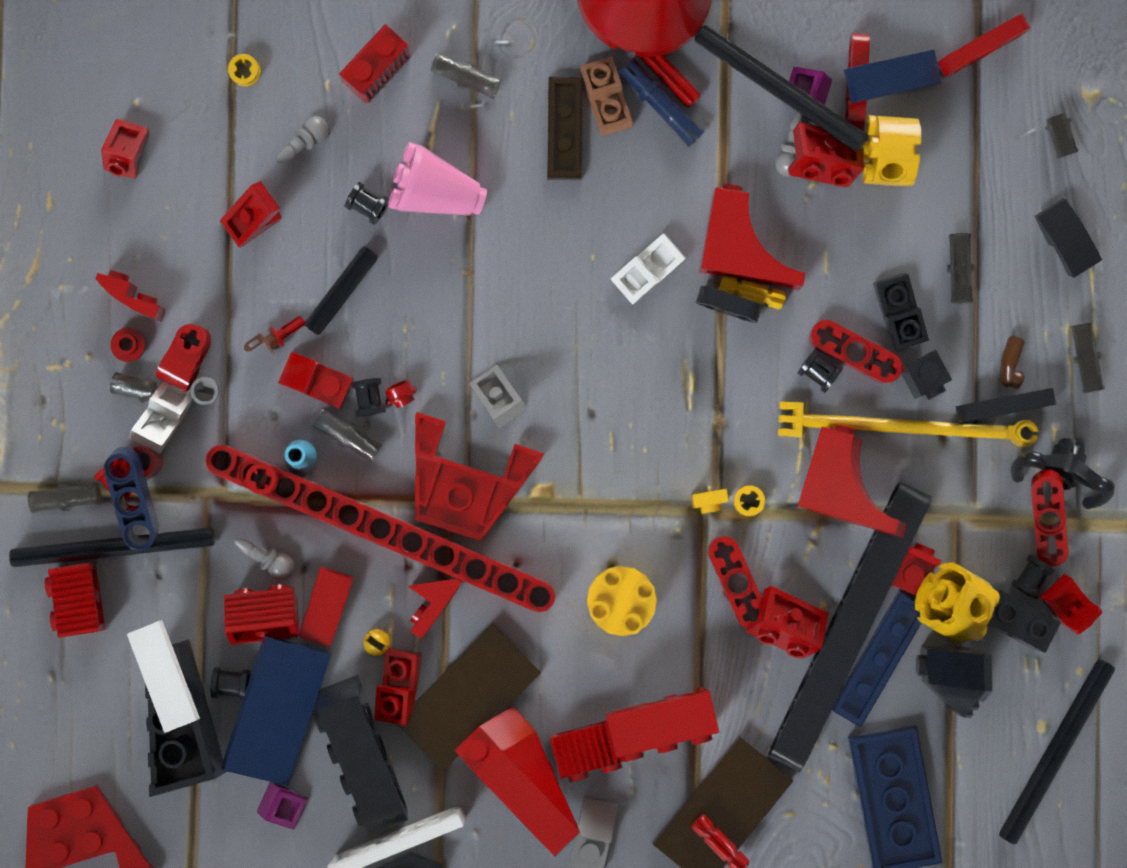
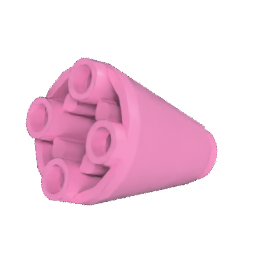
M412 142L407 143L402 159L405 164L398 163L394 173L393 182L397 183L398 187L397 189L393 188L388 208L401 212L470 216L471 213L476 215L481 213L486 200L487 189L480 187L479 182L425 147Z

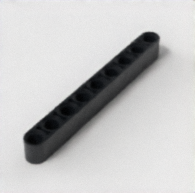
M901 481L894 488L883 512L889 517L907 524L904 538L877 530L873 531L825 631L822 649L815 652L770 746L767 758L798 773L805 766L930 505L932 498L930 495Z

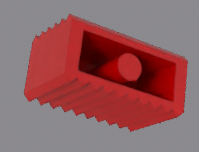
M384 24L343 68L339 76L343 83L363 102L370 103V98H374V93H379V88H383V83H388V78H393L392 73H397V68H402V63H406V58H411L408 44L389 26Z
M96 562L48 569L49 577H45L44 585L47 596L52 597L54 611H50V625L53 632L57 631L58 638L106 630Z
M276 584L270 586L268 590L255 592L252 589L241 588L234 591V594L224 595V630L231 645L262 642L264 635L282 640L299 637L298 598L293 587L288 588L286 585Z
M606 720L550 735L561 779L568 777L569 782H575L588 778V771L601 768L602 773H608L623 768L621 762H624L623 757L616 758L614 755Z

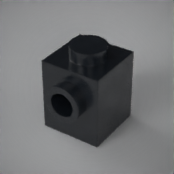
M937 350L901 367V375L914 399L925 395L930 400L945 392L944 384L952 380Z

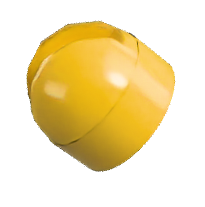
M382 629L370 630L363 638L364 650L371 656H382L385 654V650H388L391 646L389 634ZM370 636L385 645L382 650L368 642Z

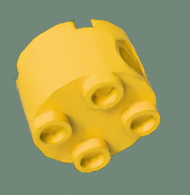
M868 115L866 134L869 136V139L862 148L863 162H867L863 169V184L913 186L920 163V154H917V146L921 145V125L919 119Z
M954 562L941 564L938 568L942 570L936 574L930 572L924 578L917 591L915 610L920 612V617H917L918 620L956 643L981 640L987 632V624L993 616L995 606L999 602L1000 595L998 591L994 590L989 582Z
M626 566L607 568L598 574L589 586L587 605L590 616L598 627L609 634L619 636L637 634L648 625L655 614L657 603L655 588L647 576L635 568Z

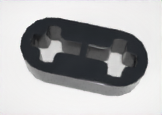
M707 286L700 287L696 299V304L751 323L758 322L762 310V305Z

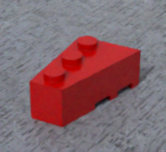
M701 686L694 688V692L679 696L673 694L664 697L662 700L650 703L644 702L605 713L615 757H623L624 762L643 758L644 751L657 748L658 753H666L678 749L677 743L691 740L692 745L712 741V735L720 732L710 691Z

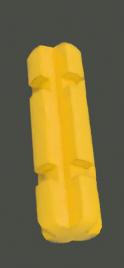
M727 275L723 276L719 286L721 291L737 295L760 305L766 303L768 307L778 310L784 306L786 299L785 291L775 288L771 291L768 290L767 286L745 280L738 282L737 278Z

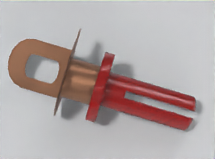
M297 316L276 331L273 327L268 328L270 334L266 337H263L259 331L258 335L245 343L244 350L246 352L252 351L264 343L274 355L272 348L276 345L283 348L285 346L283 340L304 327L305 321L301 316ZM258 339L259 343L250 348L249 344Z

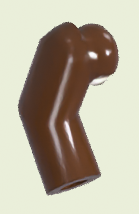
M1016 336L1008 338L1001 357L1000 368L1001 383L1006 388L1010 386L1013 389H1019L1025 378L1023 372L1016 371L1025 342Z

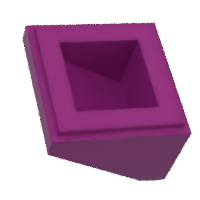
M793 66L789 82L825 105L832 79L824 71Z
M270 782L259 804L257 813L265 821L294 830L308 801V797L278 783Z

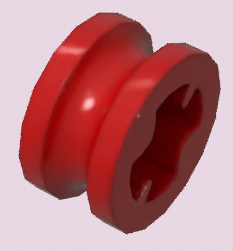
M259 463L249 468L245 476V482L248 489L253 493L267 495L277 488L279 475L272 466ZM265 469L266 476L271 477L270 485L264 484V489H259V483L253 481L254 474H260L259 470Z

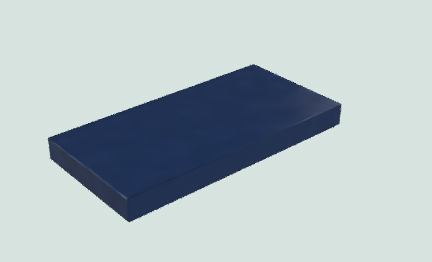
M264 635L221 765L223 771L289 786L331 657L329 652Z
M912 725L848 737L872 868H920L943 863L917 726Z

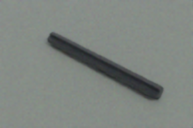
M702 26L695 35L694 40L697 44L855 152L860 151L868 140L866 133L709 26Z
M212 528L158 533L153 544L143 551L130 549L125 544L123 537L16 548L10 550L9 561L12 567L208 547L215 544V534ZM150 534L136 536L139 538H147L150 537Z
M1099 659L1094 664L1001 828L999 836L1005 841L1015 845L1021 838L1115 672V667L1110 663Z

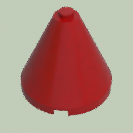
M577 0L585 23L603 43L615 50L619 47L634 52L637 57H656L680 49L695 37L708 16L712 0Z

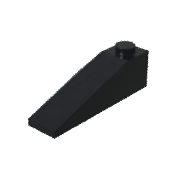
M964 646L921 647V655L916 656L917 675L922 676V682L958 716L971 718L973 710L979 709V702H984L992 692L991 654Z

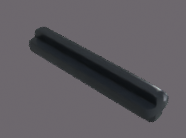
M365 246L359 250L305 321L306 328L316 335L322 333L376 262L377 255Z

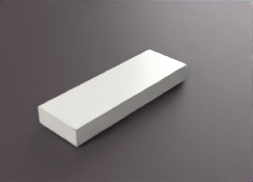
M157 621L128 633L129 642L164 733L200 719L163 621Z

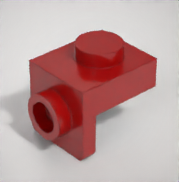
M1065 573L1040 596L1057 620L1077 635L1082 634L1091 627L1094 621L1103 613L1099 606L1089 601L1074 580Z

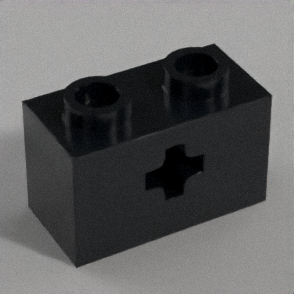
M994 589L998 591L1000 599L987 625L1035 651L1046 653L1061 622L1000 589Z

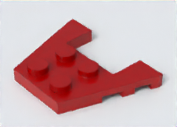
M416 412L415 520L482 541L543 459L544 453L514 443L504 477H499L436 456L447 422Z
M98 785L28 806L25 868H61L110 852H115L120 868L155 867L152 863L148 862L141 852L142 848L135 838L132 839L121 823V818Z

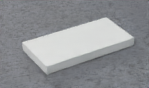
M457 805L336 854L327 865V868H362L461 828L466 819L462 805Z

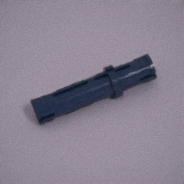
M633 58L627 65L636 73V76L625 66L620 70L619 75L640 94L638 98L642 102H648L689 148L696 141L687 133V130L689 129L698 139L704 134V131L660 87L662 83L658 79L653 80L637 60Z

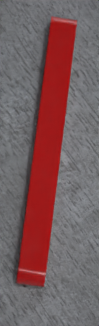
M217 445L206 454V467L216 476L248 489L245 476L249 468L259 463L268 464L277 471L279 483L273 492L263 496L532 611L544 612L554 604L555 591L544 580L233 447ZM226 451L230 454L232 462L228 469L221 471L216 465V458L220 453ZM262 469L263 478L259 482V489H264V484L270 485L271 477L266 476L265 469ZM286 478H290L295 484V491L288 498L281 496L278 489L280 482ZM316 492H322L327 498V504L321 511H315L310 506V498ZM348 505L356 507L359 513L358 520L352 525L344 523L341 517L342 510ZM383 518L389 522L391 529L388 536L381 539L373 533V524L378 519ZM410 532H416L422 538V546L416 552L407 550L404 545V539ZM444 545L452 548L454 552V560L446 566L438 563L435 556L437 549ZM473 559H479L486 565V573L480 579H474L467 573V565ZM512 573L518 579L516 590L508 593L500 589L498 581L502 574ZM541 586L549 591L550 599L547 604L537 606L532 603L530 592L535 587Z

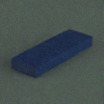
M934 49L844 70L852 104L942 83Z

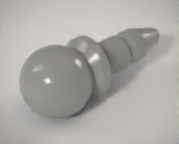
M796 112L790 123L791 129L787 137L788 144L780 145L782 152L775 161L776 170L784 177H793L788 172V167L796 158L793 129L799 122L804 123L803 115Z
M318 116L308 118L303 123L302 129L299 128L295 131L296 138L288 143V146L282 148L276 161L283 163L291 160L295 154H298L304 148L311 150L314 144L325 141L329 135L327 122Z
M235 540V545L244 554L250 555L251 558L261 562L260 569H267L273 578L284 580L292 575L295 565L290 555L281 552L276 553L274 548L266 551L248 540Z

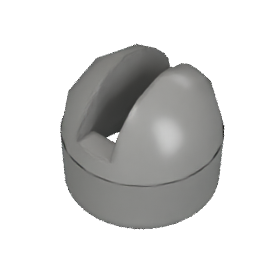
M200 377L191 386V397L198 404H211L219 395V386L210 377ZM200 385L214 388V394L197 391V387Z

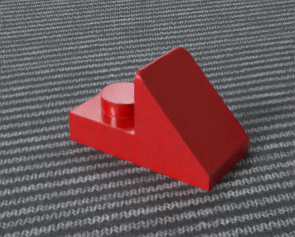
M259 181L250 185L220 219V222L240 248L279 222L282 217L278 212L280 210L279 206L263 183Z
M291 352L278 383L341 410L354 378L322 365L315 360Z
M453 578L408 586L430 602L428 607L421 604L410 619L415 624L411 629L413 634L420 639L424 638L463 584V581Z

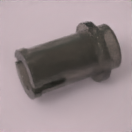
M1066 113L1046 119L1047 126L1044 127L1045 131L1049 130L1057 153V159L1079 152L1069 125L1072 120L1071 118L1067 119Z
M115 372L112 380H116L120 384L110 383V392L112 394L139 398L141 403L149 401L157 390V382L152 381L149 376L138 378Z

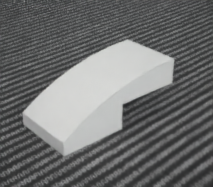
M663 233L642 253L635 256L617 272L611 280L633 305L687 258L668 236Z
M163 381L150 398L148 408L131 429L129 438L160 454L193 402L190 390L185 392Z

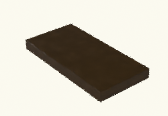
M492 624L414 702L409 724L406 726L397 725L444 771L459 756L455 749L480 725L502 713L541 674V671Z
M738 736L654 839L652 844L681 868H724L728 861H723L704 841L705 838L703 836L700 837L692 829V823L700 815H706L713 822V827H718L737 847L736 850H738L793 783V780L742 737Z

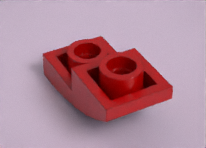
M109 270L108 276L97 273L95 279L112 297L132 310L162 322L166 309L157 305V298L138 293L137 298H134L137 286L128 282L130 276L113 270Z
M320 566L299 628V638L328 647L331 646L348 597L353 576Z
M395 648L385 650L383 682L376 688L374 720L404 726L409 724L417 693L422 653Z

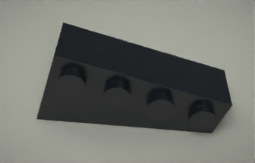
M189 639L174 643L172 647L200 719L164 733L145 683V698L148 699L146 727L147 731H149L150 744L148 767H150L151 771L149 797L213 780L227 772L221 768L223 757Z
M356 675L320 689L317 713H314V719L319 732H326L330 744H327V750L332 763H339L343 772V775H340L342 788L346 795L352 794L356 803L355 806H352L355 819L359 826L365 825L368 835L408 821V807L392 765H386L385 763L388 757L382 737L379 734H373L372 730L375 729L370 705L369 703L361 704L360 687H362L359 676Z

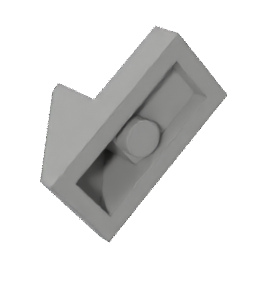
M497 365L468 383L499 429L528 410Z
M584 796L578 821L581 833L574 839L569 866L575 868L605 867L609 844L613 836L617 803Z

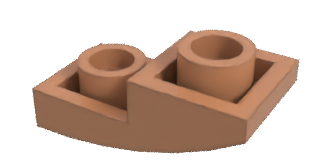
M612 56L580 66L600 136L633 127V121Z

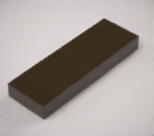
M549 77L547 180H581L583 77Z

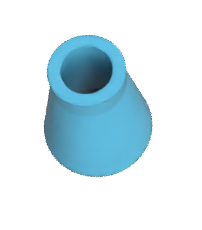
M295 440L285 448L283 460L290 471L297 474L307 473L317 462V451L310 442ZM299 449L302 452V458L298 462H294L292 459L294 451Z

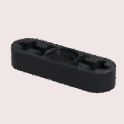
M1054 388L959 405L955 406L958 423L1053 406L1057 405Z

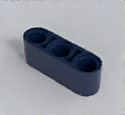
M120 447L115 449L105 461L104 475L125 544L132 550L143 551L153 544L159 532V523L138 453L132 448ZM123 458L127 460L131 470L127 473L119 472L114 466V459ZM123 493H136L140 498V504L136 506L129 505L125 502ZM133 526H145L149 531L150 537H137L133 532Z

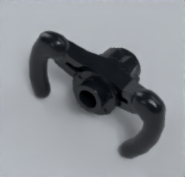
M1060 439L1057 444L1053 445L1051 455H1043L1034 451L1024 453L1013 461L1010 470L1012 479L1016 483L1024 480V469L1026 467H1034L1041 470L1049 469L1056 471L1062 477L1064 490H1070L1082 484L1099 492L1083 499L1082 505L1085 509L1097 508L1108 503L1115 491V484L1111 480L1101 477L1085 465L1087 457L1085 455V446L1075 439Z

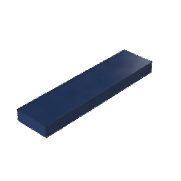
M901 591L897 592L844 683L832 708L833 712L860 728L922 624L917 618L920 617V612L915 610V600Z

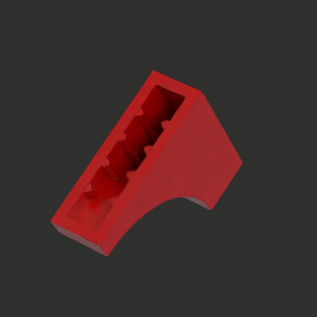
M722 184V188L715 187L699 273L722 277L727 275L739 280L800 290L804 285L805 272L789 268L777 261L764 249L756 237L749 216V193L742 192V187L733 184Z
M834 424L833 429L821 427L797 506L811 512L904 538L907 524L889 517L879 509L870 498L863 484L860 471V450L863 441L853 435L854 429L838 424Z

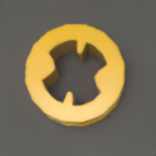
M238 54L229 62L228 73L231 79L239 86L248 87L254 85L259 80L261 68L252 56ZM248 62L251 63L252 66L249 70L252 74L250 77L246 78L242 75L241 79L238 78L237 75L240 72L237 68L238 65L244 63L247 66Z
M752 485L744 486L735 493L733 504L736 511L741 515L755 516L763 510L765 496L758 487ZM751 492H754L757 495V498L754 499L758 500L757 507H749L747 510L743 509L741 504L744 502H740L741 495H749Z

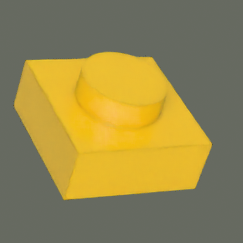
M727 489L690 495L692 509L700 507L702 514L721 511V503L729 502Z

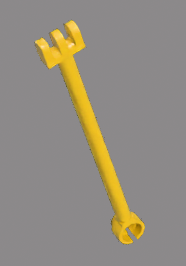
M780 401L779 409L792 410V416L779 415L778 422L792 423V428L778 429L777 436L802 437L803 427H826L833 429L834 424L861 431L1011 440L1018 447H1028L1037 442L1038 436L1031 435L1028 440H1025L1021 437V429L1027 427L1031 433L1039 432L1035 423L1030 420H1021L1015 422L1012 426L806 414L803 413L804 403Z

